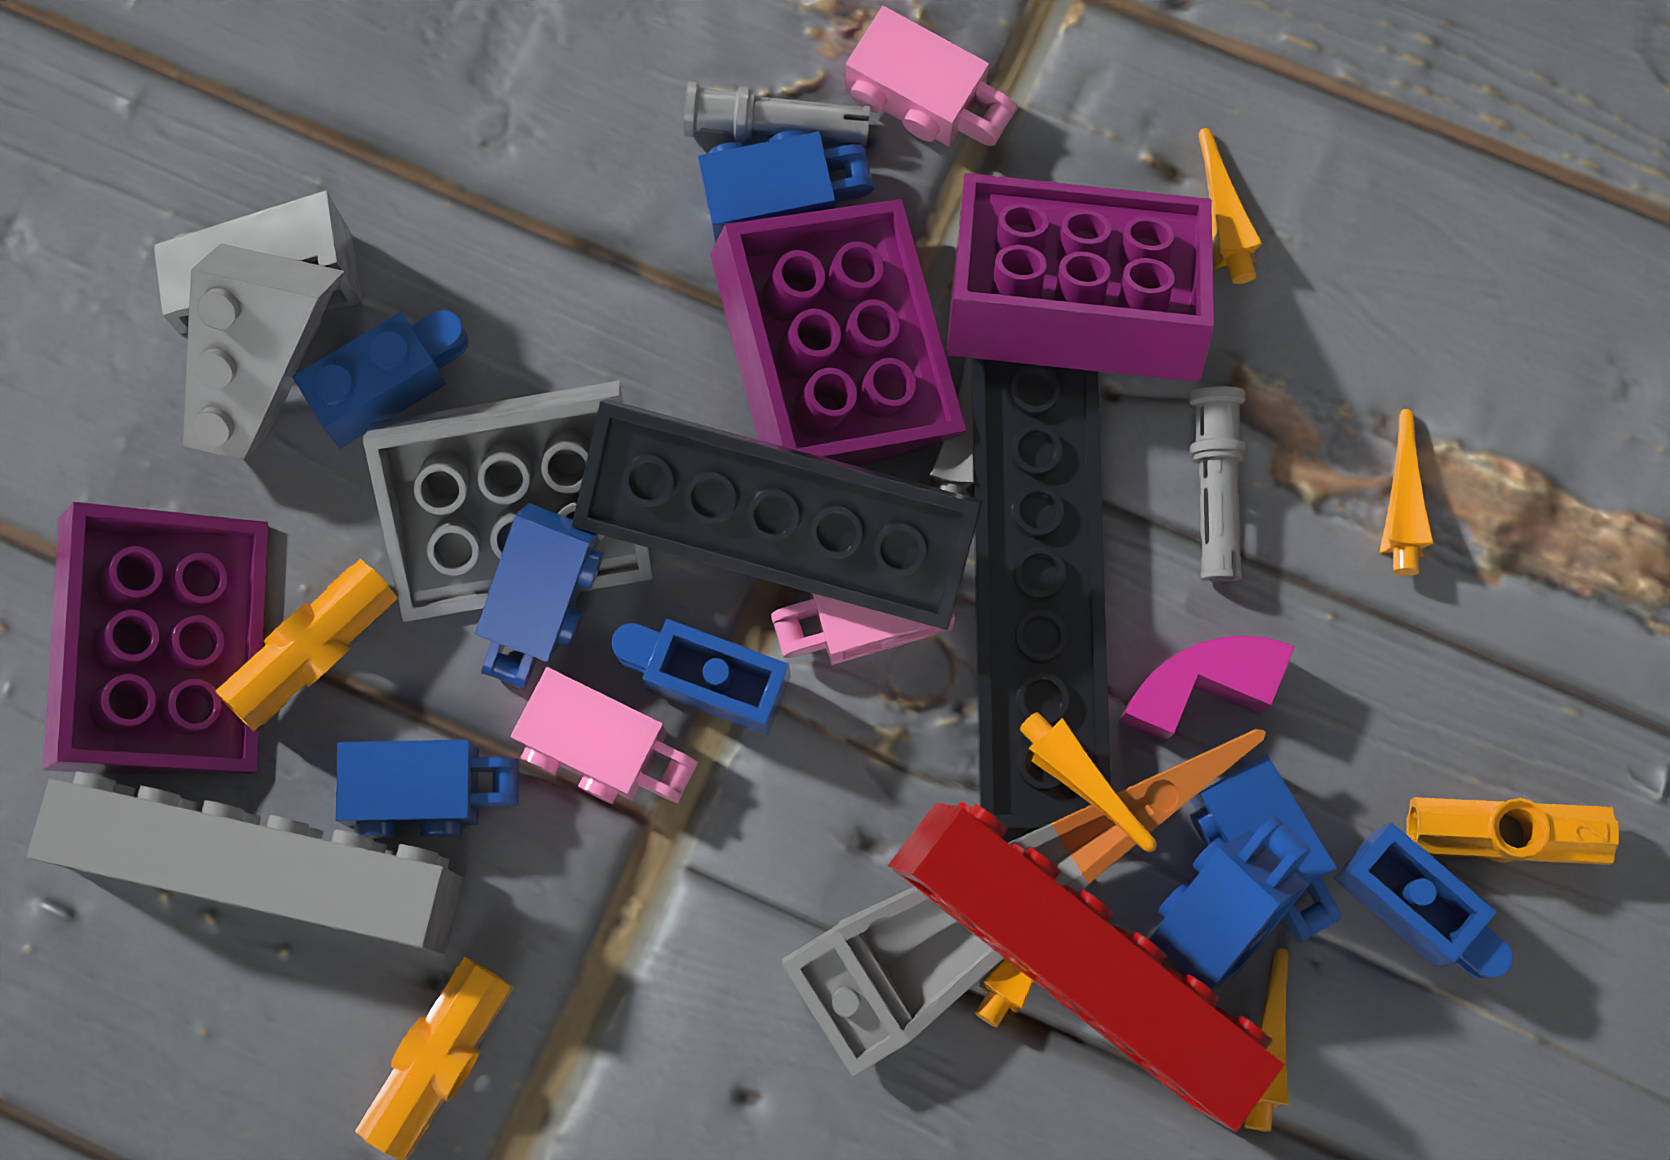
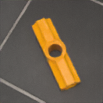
M359 559L353 566H349L315 601L310 605L305 602L263 641L266 645L221 685L215 693L254 732L284 707L298 690L304 685L309 688L351 649L348 644L392 605L398 597L373 568L368 566L362 559Z
M1414 797L1410 800L1409 813L1406 818V835L1431 856L1490 859L1499 863L1520 860L1610 865L1614 863L1616 848L1619 845V825L1614 816L1613 807L1542 804L1522 798L1501 802ZM1503 815L1512 816L1522 827L1523 839L1518 848L1507 844L1500 835L1499 824Z
M464 957L459 966L457 965L446 987L442 989L429 1014L421 1016L402 1040L391 1062V1067L394 1070L355 1132L383 1153L398 1160H408L411 1153L415 1151L414 1148L428 1130L432 1119L444 1101L448 1102L453 1098L470 1074L480 1054V1050L477 1047L510 996L514 986L487 968Z

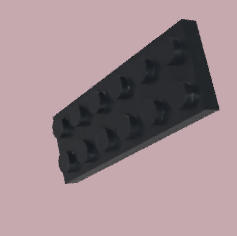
M605 399L600 401L572 527L948 630L983 500Z

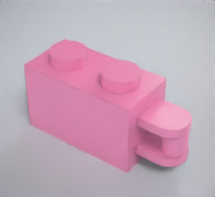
M885 6L881 7L845 64V90L850 92V96L861 107H864V105L870 106L871 112L879 113L883 110L902 121L907 131L923 141L932 142L935 139L950 147L960 131L984 145L994 146L1017 110V106L1011 98L986 84L989 68L988 62ZM975 105L987 110L983 118L971 112Z
M810 593L811 600L793 604L771 613L783 658H793L826 648L831 665L951 631L955 622L953 612L948 630H944L814 593ZM817 616L821 633L804 638L799 620Z
M546 667L510 736L519 746L525 748L520 759L554 776L559 767L562 766L582 776L578 785L580 789L613 804L617 794L633 801L640 786L665 799L679 803L699 763L690 756L663 743L667 735L663 723ZM656 755L670 761L660 782L646 775Z

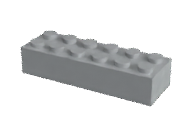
M76 771L73 783L49 778L26 858L75 871L442 954L446 952L464 877L448 870L450 859L438 856L439 853L399 844L397 855L385 854L387 845L374 842L373 838L341 830H334L331 841L322 840L324 831L309 827V824L274 815H269L266 827L260 826V816L245 813V810L212 801L205 800L202 812H198L197 807L199 803L180 798V795L145 786H140L136 798L134 797L135 788L116 784V781L83 772Z

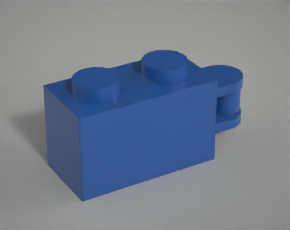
M789 130L774 135L768 142L748 146L739 142H729L714 147L708 154L698 155L701 180L715 243L725 224L835 209V203L858 199L869 195L874 190L865 147L862 145H847L823 150L819 131L805 134L800 130ZM845 170V179L830 181L829 172Z
M401 311L295 374L292 378L324 430L337 446L342 448L365 434L372 422L388 420L445 386L446 382L438 369L460 357L466 351L469 342L468 335L458 316L451 311H436L412 326Z
M530 503L515 515L475 631V635L491 640L481 674L525 689L537 658L548 662L560 644L566 647L571 646L583 615V611L573 608L580 587L583 586L588 589L592 587L604 553L594 549L599 534L572 527V519ZM504 646L524 653L522 661L503 654Z
M667 618L661 632L636 623H627L620 626L612 636V649L617 659L623 666L644 674L642 679L649 692L761 734L769 735L791 677L789 663Z
M469 739L337 742L336 821L349 828L355 827V834L373 839L395 837V827L420 826V836L455 837L460 836V825H478V807H512L519 805V759L512 757H479V748ZM478 772H493L492 793H478Z
M1267 753L1202 790L1190 799L1196 811L1190 814L1191 821L1207 846L1217 838H1221L1227 843L1248 830L1255 834L1267 820L1276 816L1291 833L1311 848L1310 853L1295 872L1309 884L1306 889L1314 904L1301 912L1298 911L1294 904L1283 917L1286 925L1299 942L1309 939L1311 936L1342 919L1337 904L1321 880L1322 876L1337 867Z
M1276 816L1267 820L1255 834L1248 830L1227 843L1221 838H1217L1195 860L1193 868L1199 874L1190 886L1186 883L1182 884L1160 906L1158 912L1164 917V920L1149 940L1160 948L1185 974L1192 975L1212 991L1216 990L1238 975L1309 886L1295 871L1306 859L1311 848L1291 833Z
M1391 822L1375 829L1333 878L1433 966L1456 963L1468 975L1477 979L1499 977L1510 969L1513 961L1511 948L1502 938L1486 926L1496 914V911L1394 823Z

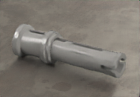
M688 81L684 114V136L694 137L697 131L731 134L734 136L735 141L745 142V139L751 140L752 133L774 136L789 130H800L805 134L819 131L821 140L856 143L867 146L870 106L864 105V107L757 97L755 96V90H750V86H740L737 91L700 88L698 81Z
M1228 386L1195 389L1190 391L1188 396L1189 404L1195 407L1196 442L1190 445V456L1193 457V462L1199 464L1201 580H1210V582L1237 581L1243 578L1240 556L1241 531L1238 475L1239 463L1244 460V456L1247 454V443L1240 440V405L1246 401V391L1241 388Z

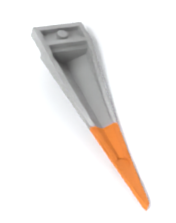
M1254 729L1116 794L1150 833L1263 741L1266 731ZM1093 805L1087 806L1008 843L1009 845L1015 843L1024 850L1029 846L1038 851L1061 870L1055 881L1061 886L1066 884L1077 892L1080 889H1084L1137 844ZM912 887L840 920L839 924L784 957L781 965L851 1076L854 1077L913 1040L952 1003L999 963L1003 957L915 887Z

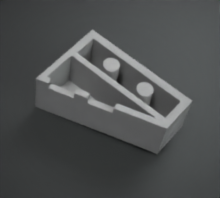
M327 190L196 232L182 233L171 240L154 245L162 315L180 335L188 334L191 269L221 243L345 271L338 287L332 293L325 310L363 304L353 234Z
M222 243L191 269L184 447L245 460L272 430L294 383L292 376L299 372L302 358L310 341L315 337L319 329L325 308L345 271Z

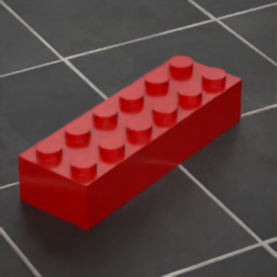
M962 801L957 806L936 802L888 864V867L1189 1106L1237 1132L1285 1066L1283 1062L1266 1050L1272 1039L1259 1027L1241 1015L1235 1018L1220 1007L1215 1009L1214 1006L1220 997L1192 975L1186 973L1185 976H1182L1168 966L1162 967L1161 964L1167 958V955L1147 938L1136 931L1130 934L1117 925L1113 928L1108 924L1114 913L1096 897L1083 889L1077 892L1066 884L1063 886L1058 884L1055 879L1061 873V870L1038 851L1029 846L1024 850L1015 843L1009 845L1001 837L1008 828L987 810L977 804L970 807Z

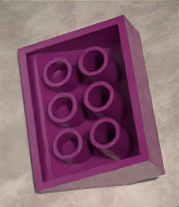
M964 173L946 355L1164 379L1201 381L1214 329L1211 199Z
M902 199L724 225L710 253L758 440L859 467L955 438L967 431Z
M73 502L59 517L43 757L44 771H77L101 774H254L257 772L259 727L253 732L224 703L215 691L263 647L268 522Z

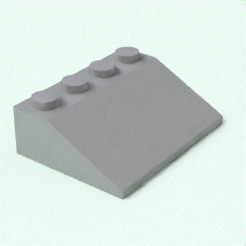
M620 380L389 419L370 424L363 437V444L403 622L483 609L515 515L528 503L573 520L600 401L609 399L624 403ZM599 534L594 549L603 552L604 555L598 574L590 589L581 586L579 592L653 579L649 548Z

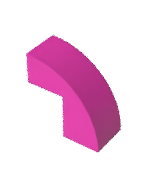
M1227 636L1195 644L1172 656L1152 672L1133 695L1118 723L1165 743L1174 734L1193 687L1261 715L1272 705L1295 646L1278 640L1256 636Z

